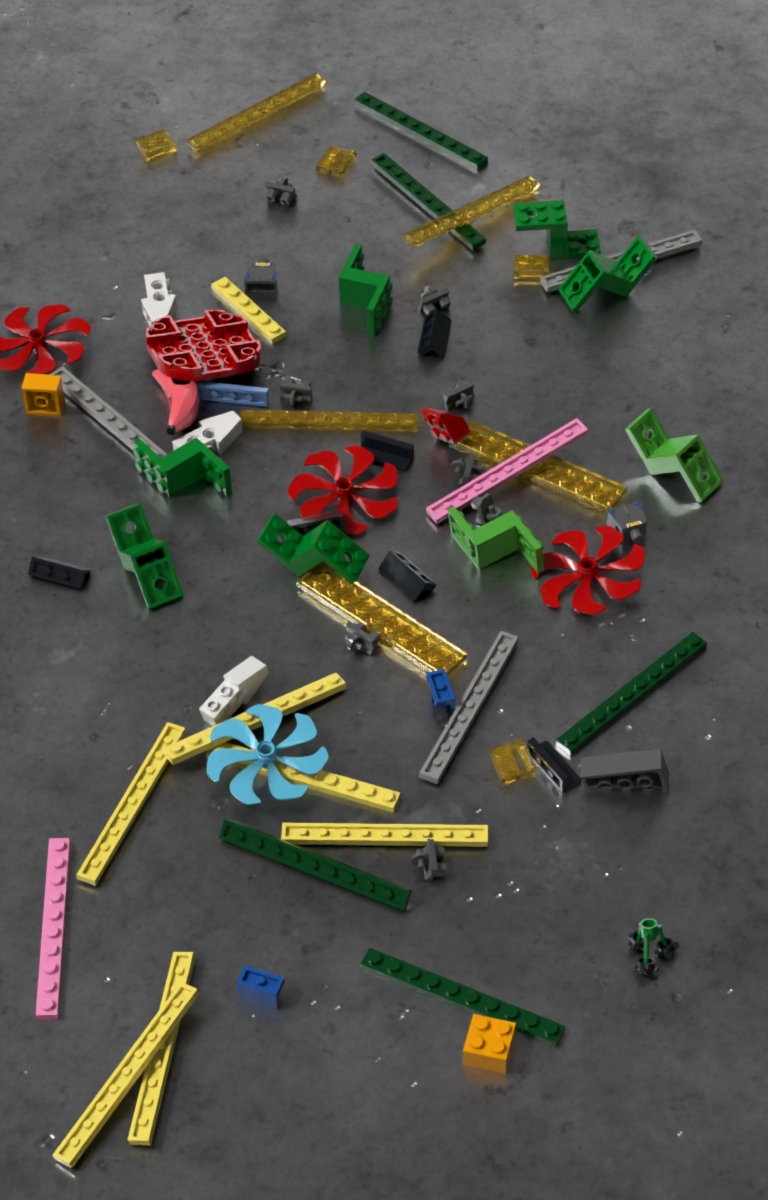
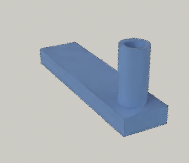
M218 378L205 380V382L198 381L197 388L200 400L268 407V388L216 383Z

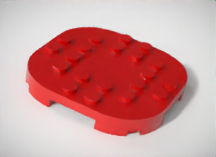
M204 310L203 317L176 321L173 320L171 315L153 321V325L146 329V348L157 368L166 376L177 380L201 381L220 377L227 378L251 371L261 360L260 340H255L248 329L247 320L236 313L233 315L226 313L225 310Z

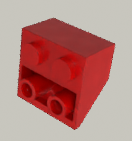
M425 407L420 409L423 413V420L430 426V432L436 439L456 444L471 432L466 421L461 416L443 410Z

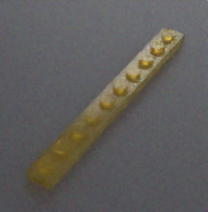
M314 73L187 139V145L195 152H199L326 85L325 80L317 73Z
M528 175L402 234L401 240L413 249L538 190L540 183Z
M241 409L239 413L242 427L391 431H418L419 413Z

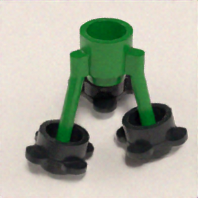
M651 918L639 922V930L628 935V939H630L628 947L631 950L644 951V957L639 958L638 964L633 965V968L639 970V973L642 975H651L652 972L659 971V967L655 966V960L649 958V941L655 940L659 935L660 940L657 942V950L654 952L656 956L671 958L674 955V951L679 948L678 942H673L671 938L664 937L662 925H657V921Z

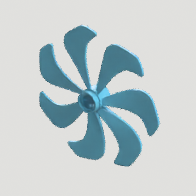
M257 704L246 711L247 714L259 717L263 724L264 741L258 743L249 727L239 719L226 720L212 729L211 742L224 737H231L241 741L255 751L230 748L218 749L209 755L207 761V775L213 781L219 782L224 768L235 763L257 760L238 773L230 783L231 794L246 805L261 803V800L253 792L252 787L254 779L262 767H268V783L272 796L278 800L301 798L308 790V785H295L285 780L275 767V761L278 760L304 774L315 775L322 770L329 759L327 750L323 746L313 755L305 757L276 755L277 751L309 742L316 737L317 730L312 719L304 714H295L297 720L296 729L276 747L272 740L282 721V712L276 707Z

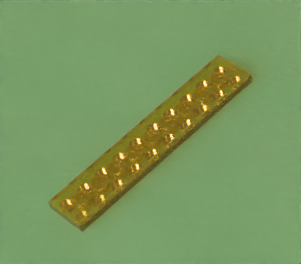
M469 419L466 423L471 432L456 444L449 443V447L468 455L470 452L475 453V458L493 466L501 464L530 446ZM554 455L519 475L523 479L604 514H607V509L614 508L627 492L626 486Z
M324 561L313 567L297 581V587L353 624L363 623L368 634L375 631L380 635L382 643L426 672L445 669L448 676L467 659V653L358 582L350 584Z

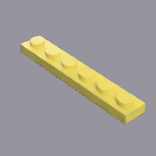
M223 277L211 284L212 290L245 318L270 343L273 344L286 337V331L229 279Z

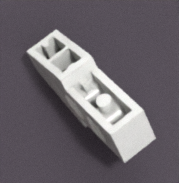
M164 272L144 275L147 298L141 299L143 315L151 327L153 321L170 315L172 318L174 317L177 309L176 295L172 294L171 290H167L170 289L169 279L165 278Z
M234 411L201 420L199 421L200 428L172 441L173 451L197 437L212 452L216 451L221 455L241 434V418Z
M250 656L223 676L224 681L199 708L204 721L215 726L228 720L242 703L246 705L268 676L267 666L255 657Z

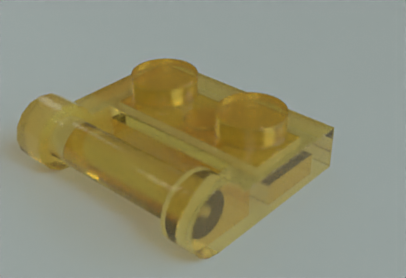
M165 129L135 139V144L144 155L146 161L170 151H177L175 142Z
M330 146L317 163L316 171L342 177L346 167L351 160L355 159L357 153L352 149L347 151Z
M515 255L514 279L549 275V255Z
M517 739L513 743L489 749V754L501 784L529 778L536 774V769L534 765H531L526 753V745L523 739ZM518 752L524 769L519 770L512 753Z

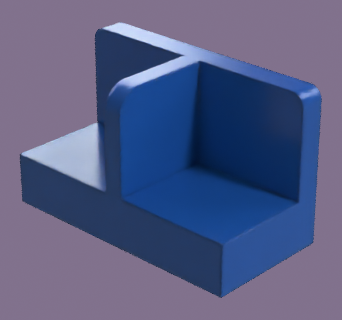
M441 669L426 673L432 703H435L436 708L449 705L451 713H454L455 696L446 670Z
M244 965L236 982L237 993L239 997L277 1009L279 1006L278 996L285 983L284 977Z

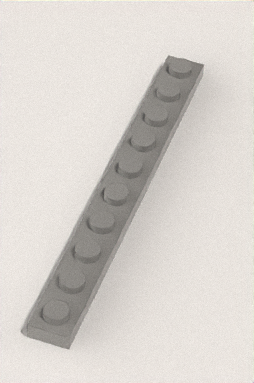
M692 230L648 245L659 259L701 246L703 240L696 230ZM624 252L607 257L618 261ZM575 267L540 277V283L547 293L558 290Z
M63 366L49 374L61 375L64 393L129 448L134 450L133 441L140 438L160 458L167 455L160 447Z
M500 631L419 772V778L435 784L439 783L518 643V636Z

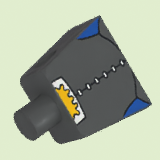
M266 258L260 259L259 263H250L244 279L245 294H278L274 263H269V260Z
M641 501L607 509L606 523L622 533L623 541L632 539L635 544H639L644 540L643 536L647 532V520Z

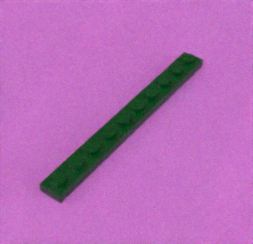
M363 92L354 99V105L476 170L488 162L487 156L366 92Z
M385 153L371 159L372 166L471 250L486 244V238Z
M691 632L558 737L556 745L567 754L572 755L707 647V642L694 632Z
M226 818L223 821L219 839L404 911L407 909L412 893L411 889Z
M372 948L368 949L360 963V968L469 1013L516 1023L517 1032L557 1047L565 1031V1025Z

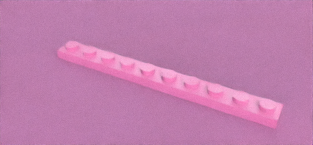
M578 418L574 419L426 508L427 514L436 524L442 522L449 517V508L454 506L459 512L469 506L476 496L482 498L486 493L489 494L588 434V429Z
M70 838L49 839L36 1003L37 1020L58 1019Z

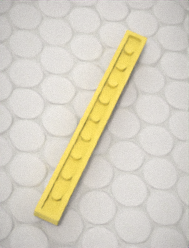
M333 673L263 705L278 708L282 712L283 717L347 689L346 682L337 673ZM246 712L231 718L241 720L251 731L263 726L259 717L247 714ZM217 724L164 747L163 754L172 765H175L234 738L224 737L211 742V732L213 728L219 725Z
M169 722L166 723L76 874L77 880L94 886L97 885L169 762L163 754V748L182 740L186 733L184 727Z
M225 742L207 750L206 759H208L213 751L224 748L255 751ZM257 760L235 763L230 766L245 769ZM278 760L274 763L281 776L292 784L308 785L309 789L394 813L401 798L400 792L324 770L315 775H307ZM262 767L258 774L268 776V767Z
M282 823L281 839L293 844L386 846H427V840L434 839L436 846L488 847V825Z
M173 952L160 1009L180 982L187 985L190 984L196 958L194 952ZM180 1022L144 1070L128 1136L130 1145L152 1144Z
M183 982L178 984L52 1155L55 1160L73 1168L199 996L198 989Z

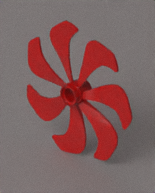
M64 304L48 305L41 308L38 313V328L33 330L24 322V316L29 311V307L17 308L5 318L4 323L9 330L26 336L21 338L0 337V352L25 346L14 356L0 359V369L5 371L19 370L25 365L34 350L38 352V363L35 368L25 372V374H47L52 372L56 368V362L46 350L47 343L63 350L68 355L67 364L76 362L81 358L84 351V345L81 342L47 340V337L66 332H80L88 336L91 331V326L82 318H72L45 334L46 326L54 317L70 312V309Z
M358 445L345 448V451L349 452L354 458L349 478L342 477L340 462L334 452L322 451L309 455L304 462V466L319 465L323 467L333 477L336 485L313 474L303 473L297 475L287 490L292 501H295L297 496L306 490L332 492L315 497L304 503L300 508L301 517L320 514L329 504L339 499L340 502L336 511L342 510L346 533L358 535L364 532L368 526L353 520L348 508L349 500L353 498L369 516L376 519L384 518L397 509L396 497L379 502L366 499L354 493V490H386L395 487L397 484V469L393 465L386 462L384 470L379 476L354 486L352 482L374 462V455L370 451Z
M611 526L595 528L603 537L601 548L595 559L588 557V542L584 532L574 530L560 533L553 539L551 544H566L577 553L580 562L577 563L559 553H544V571L548 569H566L576 572L560 575L546 581L540 588L541 596L547 606L560 608L558 597L560 593L572 583L583 579L574 593L572 599L573 609L580 613L597 615L605 611L607 607L594 602L590 593L592 581L597 579L607 594L616 600L628 598L638 592L641 587V579L627 583L616 582L600 575L599 570H638L644 564L645 550L638 544H634L630 554L626 557L598 567L597 563L622 544L624 538L621 532ZM531 567V573L534 579H537L543 572L538 574Z

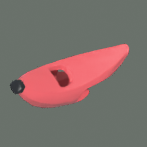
M159 369L154 370L152 376L163 389L170 406L166 431L167 434L173 436L175 433L190 427L195 422L200 404L198 388L195 381H191V383L186 385H175L171 377L166 376Z

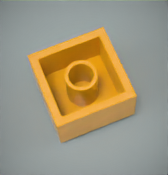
M26 373L21 388L26 414L61 416L65 404L61 375Z
M473 1014L463 1049V1065L506 1074L516 1038V1023Z

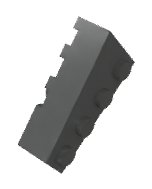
M661 749L581 758L580 777L585 789L612 790L613 787H618L623 791H631V788H643V792H652V789H662L663 793H669V771Z

